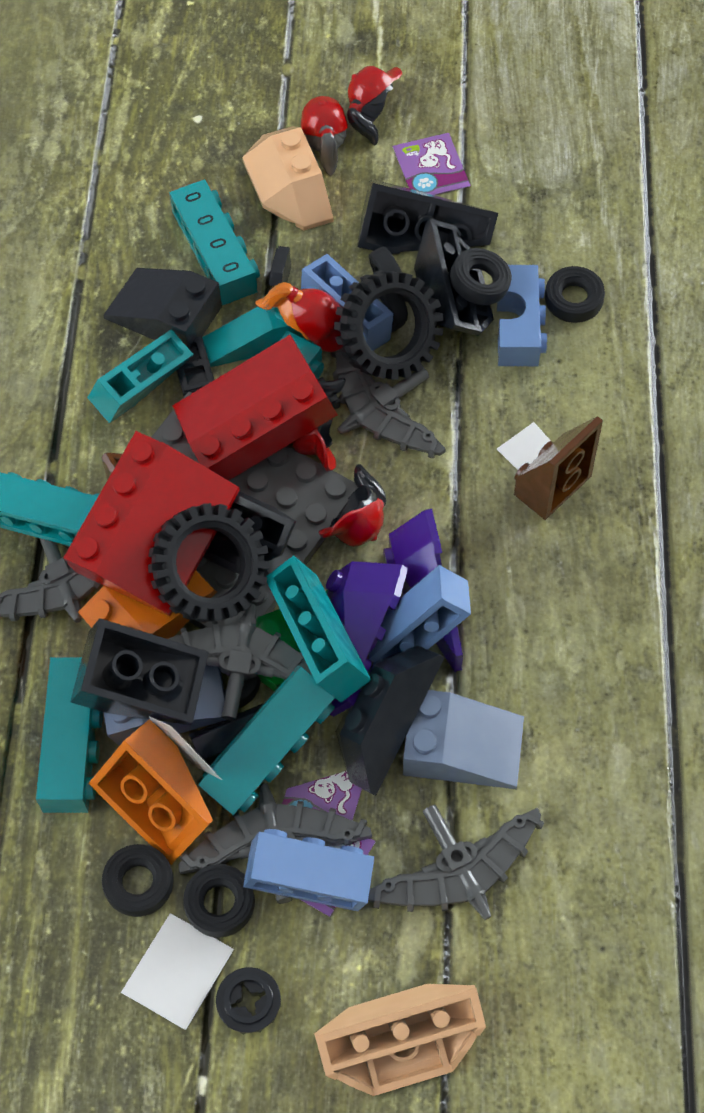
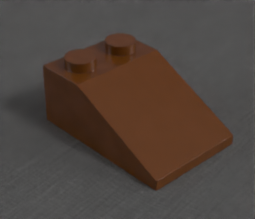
M597 416L563 433L554 443L552 441L547 442L540 450L538 457L531 464L525 463L515 474L514 496L544 520L552 515L592 477L603 420Z

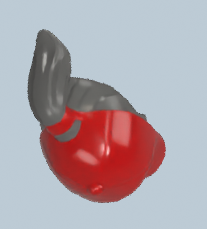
M318 96L311 99L305 105L301 116V128L309 146L320 152V161L328 175L332 176L338 163L337 149L344 143L347 136L348 122L344 110L337 100L329 96Z

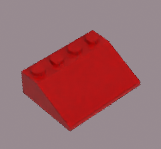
M288 335L172 405L199 464L228 481L338 415L291 335Z
M135 431L63 559L76 573L171 617L173 613L169 609L171 606L167 602L162 603L158 596L161 594L158 588L153 589L151 581L154 580L153 573L148 572V565L152 564V557H148L149 550L154 547L155 542L153 539L156 533H159L162 530L161 526L173 518L174 515L193 506L211 503V506L222 504L226 505L229 510L240 488L171 446ZM195 530L182 541L177 552L176 566L179 577L186 587L217 533L216 530Z

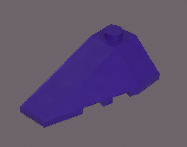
M432 509L422 511L389 533V548L383 549L385 564H400L408 568L402 589L404 595L438 565L442 566L440 557L442 548ZM456 626L436 643L454 672L462 671L463 652L458 627Z
M352 561L342 569L334 570L326 582L327 595L367 672L372 664L371 660L367 659V656L374 649L377 642L382 641L386 629L381 627L388 608L391 610L396 609L401 597L408 570L404 565ZM361 688L342 702L334 698L331 704L335 708L330 715L334 717L353 706Z

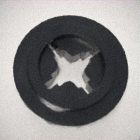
M245 967L233 971L221 982L216 994V1008L221 1020L228 1028L238 1031L243 1035L261 1032L270 1023L275 1021L281 1007V994L276 981L270 974L258 968ZM242 986L246 987L251 996L259 995L260 1000L255 1002L256 1009L254 1011L256 1015L252 1016L251 1012H248L245 1006L239 1008L237 1005L243 1001Z

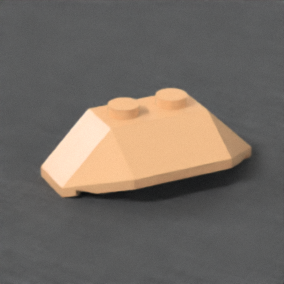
M292 126L262 135L242 157L262 208L286 221L295 223V226L303 231L334 222L322 172L302 128Z
M424 984L348 1007L314 1033L325 1076L334 1080L337 1079L355 1089L376 1096L453 1072L470 1050L477 1036H480L484 1031L486 1024L475 985Z

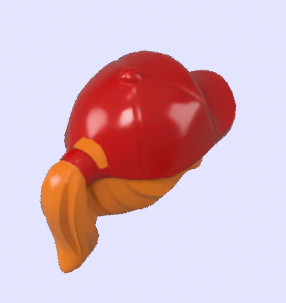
M283 282L274 286L266 296L255 301V304L264 310L278 307L284 322L302 333L305 339L311 340L321 347V350L334 352L343 347V345L337 344L336 337L341 336V332L334 330V322H340L341 315L336 314L337 307H340V305L328 293L315 288L299 290L290 283Z

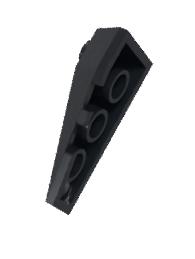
M370 179L362 210L357 247L372 251L386 247L391 254L419 251L425 225L430 218L457 226L461 233L459 237L469 247L490 245L498 212Z

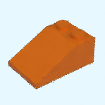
M196 570L187 588L196 595L212 598L217 591ZM103 586L78 611L79 615L91 628L101 618L166 639L174 637L189 621L183 618L181 613L175 614L173 612L171 617L106 586Z
M150 719L122 742L88 783L153 848L159 850L167 858L170 865L179 858L213 821L178 746Z

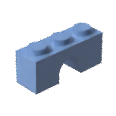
M508 265L511 270L512 280L506 295L497 302V311L513 312L519 317L499 319L497 338L498 366H539L540 353H546L547 333H541L540 326H545L546 306L539 303V299H544L545 280L538 277V265Z

